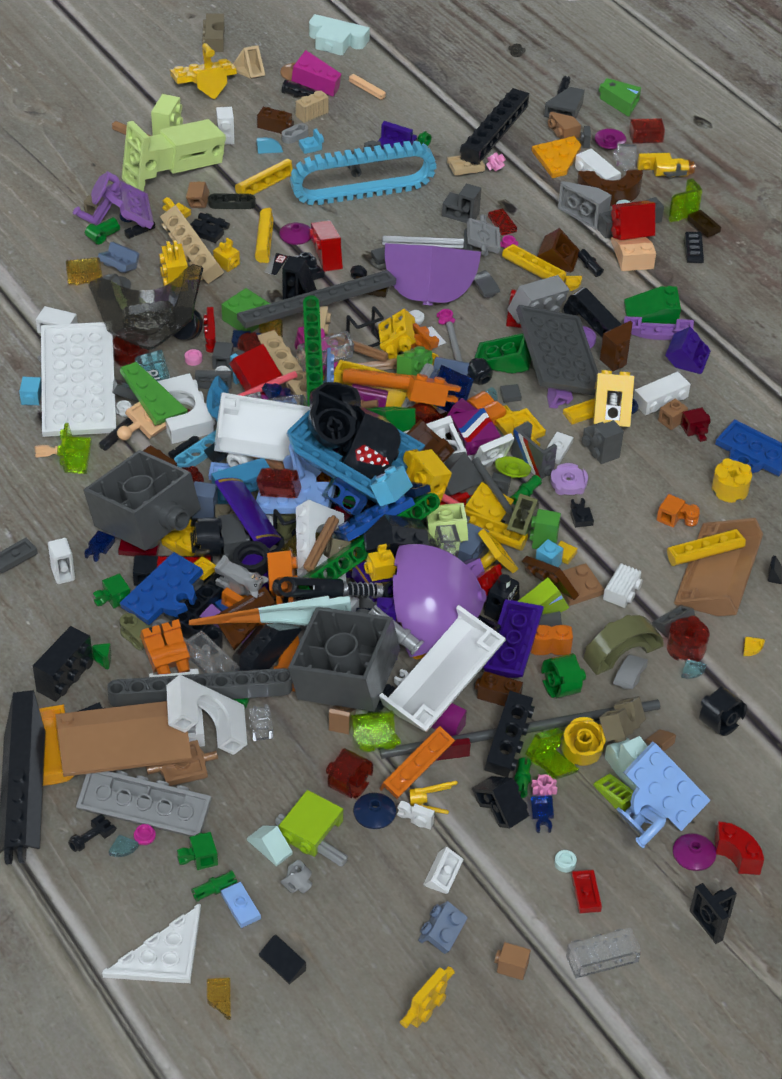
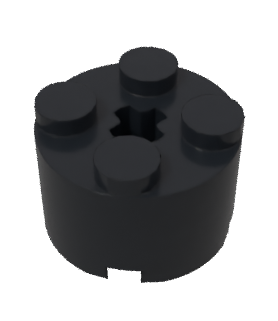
M192 518L190 527H194V530L190 533L192 553H195L194 557L221 555V549L224 548V539L220 537L219 531L222 530L221 518Z
M721 686L710 696L706 695L702 699L699 719L717 734L727 736L739 726L737 724L740 718L744 719L747 705L728 689Z

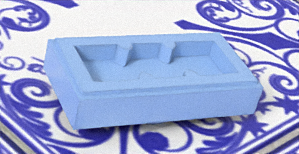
M241 882L221 890V896L240 928L261 919L259 911Z

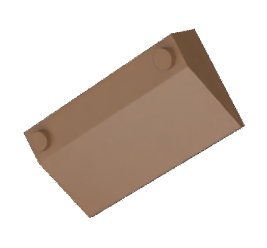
M756 518L703 523L697 539L737 529L746 539L745 547L689 562L674 602L675 605H683L715 616L737 615L763 537V532Z
M167 701L55 714L63 777L192 761L188 731L184 733L168 725Z

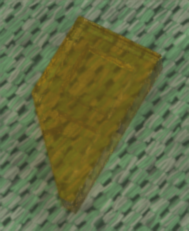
M230 978L207 979V1003L221 1012L227 1020H231Z

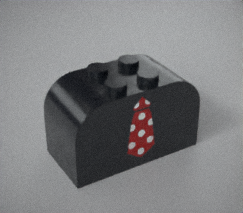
M358 406L355 411L357 417L355 433L346 445L339 447L337 453L343 456L341 459L342 463L372 479L375 475L384 474V470L391 467L393 460L397 459L401 436L398 429L384 416Z

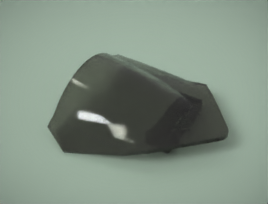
M192 264L171 283L152 290L125 288L101 277L89 282L88 285L107 331L141 348L152 350L180 331L193 319L195 302L204 268Z

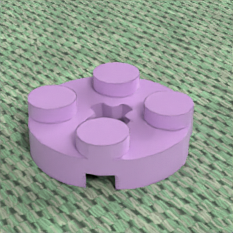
M564 463L558 465L557 469H553L550 482L558 495L583 494L587 486L588 474L584 469L583 471L579 469L576 464Z

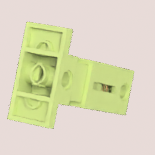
M209 119L159 129V134L148 136L134 121L127 122L122 179L127 184L144 192L145 180L155 178L157 172L170 170L172 173H178L222 163L226 135Z

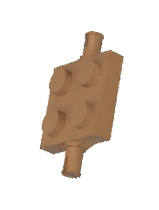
M198 740L190 741L192 761L146 766L147 775L160 772L164 777V781L169 783V786L208 778L206 761L218 759L217 751L204 753L200 749Z

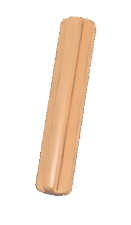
M355 74L349 76L350 83L382 100L386 97V92Z

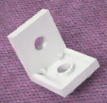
M457 432L458 435H459V437H460V439H461V441H462V443H463V446L465 447V442H464V440L462 439V437H461V435L459 434V432ZM510 433L481 445L475 455L468 457L471 461L478 457L485 468L492 466L496 459L507 455L514 437Z

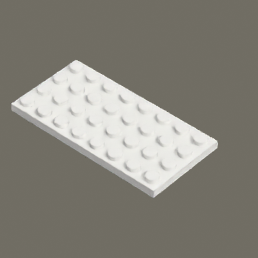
M112 322L41 325L43 437L110 433L116 429L115 394L112 393L114 381Z

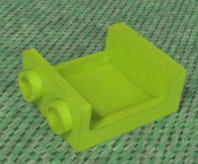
M307 790L279 824V829L288 844L297 847L304 854H310L315 857L318 853V846L333 826L339 827L343 822V808Z

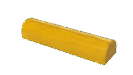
M285 159L236 184V193L254 195L291 176L293 170L292 160Z
M264 208L259 214L255 259L260 263H269L274 222L271 208Z
M514 244L505 248L502 252L504 259L542 279L559 275L563 282L565 280L567 272Z
M465 509L466 516L470 517L468 523L488 530L489 534L501 544L520 551L524 549L528 533L524 536L507 530L508 525Z
M735 529L668 547L667 555L671 565L676 566L745 547L746 539Z

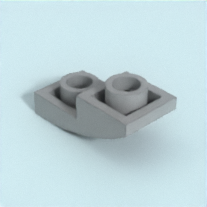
M629 654L618 670L613 684L623 689H633L640 680V674L647 667L648 659Z

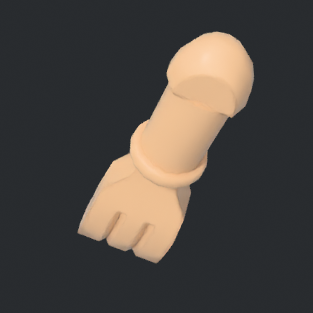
M49 445L35 446V457H46L52 454L64 453L72 454L75 451V447L69 445L55 446L54 448Z

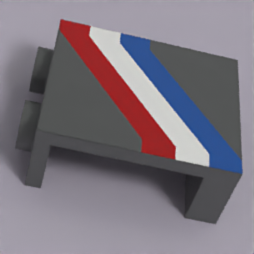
M526 421L514 428L511 455L524 460L531 466V472L543 479L546 476H550L555 467L557 445L553 444L544 450L531 440L532 424Z

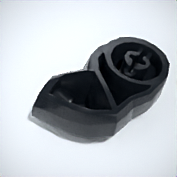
M324 382L310 394L308 423L309 429L317 441L324 447L334 449L346 445L353 437L357 422L355 411L358 406L361 407V398L357 388L338 382Z

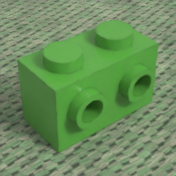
M422 346L404 351L403 354L397 356V374L417 376L426 363H433L432 351L426 350Z
M538 509L537 516H533L531 527H534V529H531L529 540L533 541V549H538L547 539L557 544L561 513Z

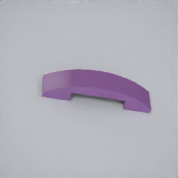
M625 316L624 323L628 321L633 322L632 335L646 339L672 340L675 333L688 327L694 328V320L677 319L676 324L642 323V317Z

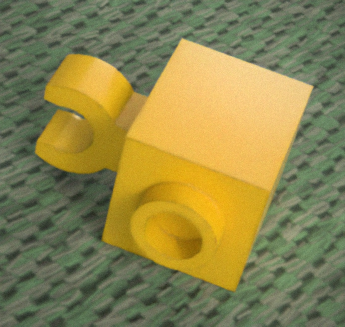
M226 238V243L220 242L219 247L213 250V257L220 267L227 272L240 265V251L232 247L233 241L229 238Z
M387 544L378 545V552L368 553L364 569L372 581L392 578L395 575L397 568L394 565L395 558L390 549L386 550Z

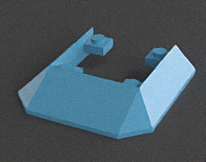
M310 410L287 431L292 448L300 457L328 476L341 478L365 495L367 499L379 504L370 487L376 481L375 478L377 476L375 475L372 479H369L342 463L341 459L343 456L331 450V448L321 445L309 429L308 416ZM398 429L401 443L398 449L399 455L395 461L393 460L392 466L396 468L404 466L406 471L408 466L403 461L404 453L407 450L413 449L423 451L425 444Z

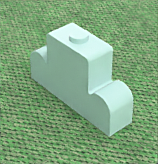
M314 14L309 21V36L315 39V49L343 55L349 46L354 49H363L370 40V27Z
M640 736L631 740L626 737V740L622 742L611 743L607 745L605 752L606 761L620 780L633 791L637 786L623 772L648 747Z

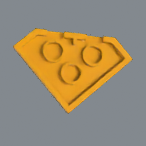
M575 136L532 146L533 154L551 178L567 175L570 166H572L576 159V155L581 150V144Z

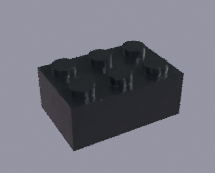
M70 626L34 663L33 672L36 692L55 702L67 693L70 686L76 683L83 672L93 664L90 635Z

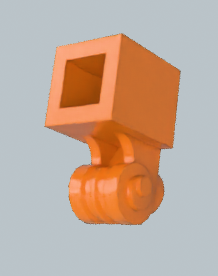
M668 494L659 507L657 521L674 528L679 519H685L684 523L687 526H696L699 520L700 509L697 505H688L685 503V500Z

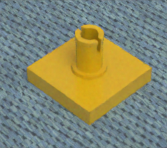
M484 528L478 532V535L490 550L480 558L484 570L496 560L512 573L519 569L500 542Z

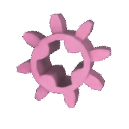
M496 152L487 158L488 163L486 165L489 170L494 169L496 172L505 166L503 162L506 159L503 154L498 155Z
M538 774V779L532 780V795H536L539 800H551V795L557 794V780H553L550 774Z

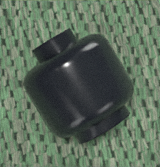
M474 358L469 362L468 375L475 384L483 385L491 380L493 369L486 359Z

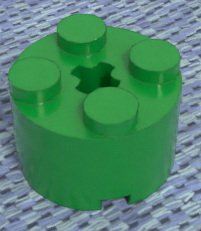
M574 653L549 658L542 663L541 673H545L546 680H543V684L550 697L562 698L581 692L583 681L586 679V673L584 669L580 668Z

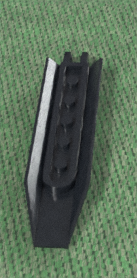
M34 690L13 692L4 734L0 796V853L4 851L6 865L12 864L13 850H18L17 858L19 863H25L28 847L40 849L46 732Z

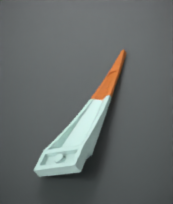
M329 596L192 619L189 620V625L287 623L308 626L315 608L323 607L351 611L350 596H339L329 599Z

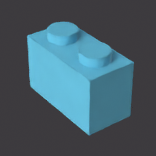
M391 466L385 469V473L375 478L376 481L370 485L380 506L396 502L413 486L404 466L397 468Z

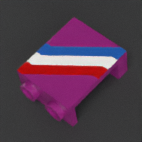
M484 408L450 414L456 431L459 432L465 442L464 448L468 456L475 455L481 445L501 437Z

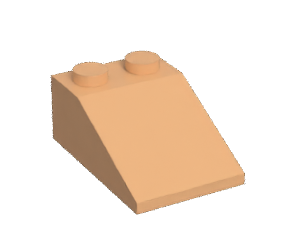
M611 237L621 271L654 269L656 251L653 243L648 238L619 240Z

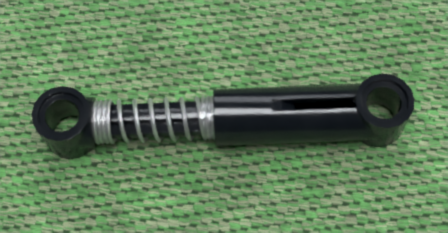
M286 576L278 577L272 585L273 592L280 597L318 598L329 596V599L351 595V597L356 596L357 598L359 596L362 598L364 596L367 598L369 596H372V598H394V595L390 596L388 594L389 586L393 587V581L374 584L372 582L369 584L365 582L363 584L362 582L347 583L342 579ZM284 581L288 584L286 592H283L281 589V584ZM297 585L313 586V590L297 589Z

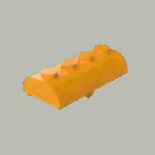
M64 704L40 708L46 732L43 786L67 782L74 776L63 777L55 715L65 713Z

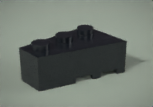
M288 256L282 268L283 300L316 291L317 289L306 259Z

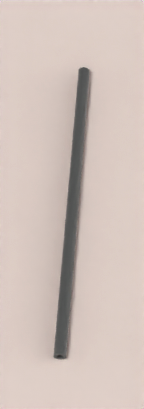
M658 699L641 702L644 712L660 709ZM615 708L528 722L529 728L527 733L568 726L572 720L579 717H588L593 719V721L600 720L599 717L606 711L615 710ZM497 728L451 737L454 740L469 738L470 743L494 739ZM507 733L509 736H514L513 733ZM424 741L381 748V759L412 754Z

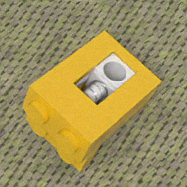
M601 370V373L597 374L593 424L607 423L615 420L620 427H630L634 376H630V372H619V375L612 374V371ZM608 391L621 392L620 406L617 405L618 395L616 393H609L611 394L609 397L610 404L606 405ZM610 408H615L617 410V416L615 418H610L608 416V410Z

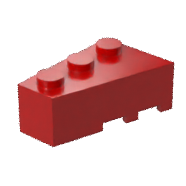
M329 220L311 223L309 237L313 241L322 269L324 271L343 269L341 237L332 222Z

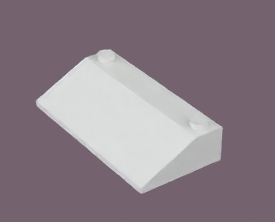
M221 393L214 451L283 462L284 458L290 455V440L287 436V431L310 410V407Z
M459 605L456 607L458 613L456 621L389 697L383 693L379 695L382 704L386 708L425 732L432 727L506 641V638Z

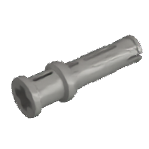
M376 604L368 613L389 617ZM394 621L398 643L411 651L410 654L413 656L424 641L418 640L410 633V629H404Z

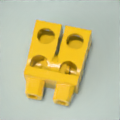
M405 308L392 315V318L389 317L378 324L380 348L388 353L389 359L397 358V353L400 351L411 350V345L416 342L413 330L415 317Z

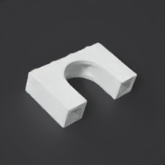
M190 373L157 381L176 400L193 408L186 414L165 419L166 432L172 444L188 440L192 436L201 437L209 435L214 431L215 419L210 415L207 403H204L203 393L198 391L197 381L192 379Z
M309 499L296 507L298 577H303L308 573L303 565L316 542L315 533H321L327 519L332 515L339 519L335 530L339 529L338 526L344 523V513ZM322 554L317 566L329 558ZM326 570L323 572L325 578L327 577ZM346 573L338 579L346 581Z
M178 675L166 685L169 726L184 733L199 722L198 707H200L210 715L215 723L219 749L234 755L247 745L243 704L182 675Z

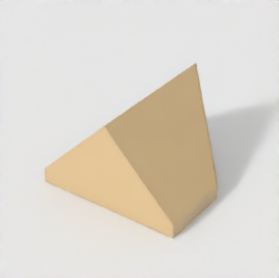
M259 46L243 48L233 63L237 73L250 79L265 76Z

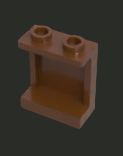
M419 420L406 433L425 444L423 451L432 449L443 463L455 452L449 442L439 437L423 420Z

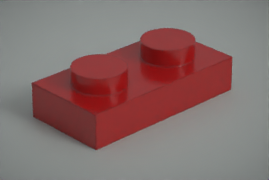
M594 870L572 871L571 877L579 914L601 912L602 904Z

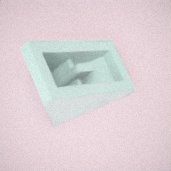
M262 826L247 838V841L276 867L293 854L278 826Z

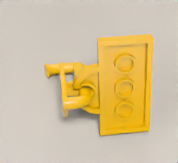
M204 43L202 45L204 64H190L189 67L177 66L170 70V75L177 84L197 83L198 89L210 98L216 99L227 84V76L237 74V70L227 59L212 62L211 57L215 55V51L207 43Z

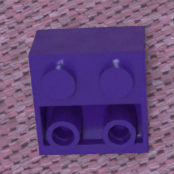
M688 327L673 335L665 356L675 368L701 374L711 350L700 339L699 335L691 327Z

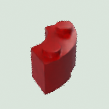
M718 821L715 833L716 854L730 859L737 867L738 874L760 875L764 863V855L758 842L744 829L732 823Z

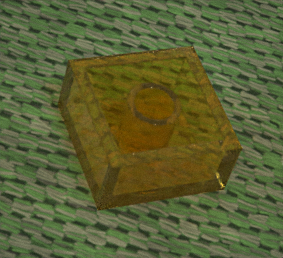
M276 319L259 324V333L263 334L275 330L278 336L283 337V320Z

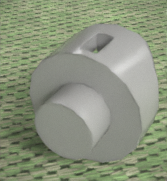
M297 860L288 867L286 878L280 882L290 893L299 890L303 894L313 884L309 880L312 871L302 861Z

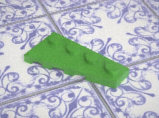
M137 362L120 368L121 375L155 426L166 422L165 419L187 413L188 410Z

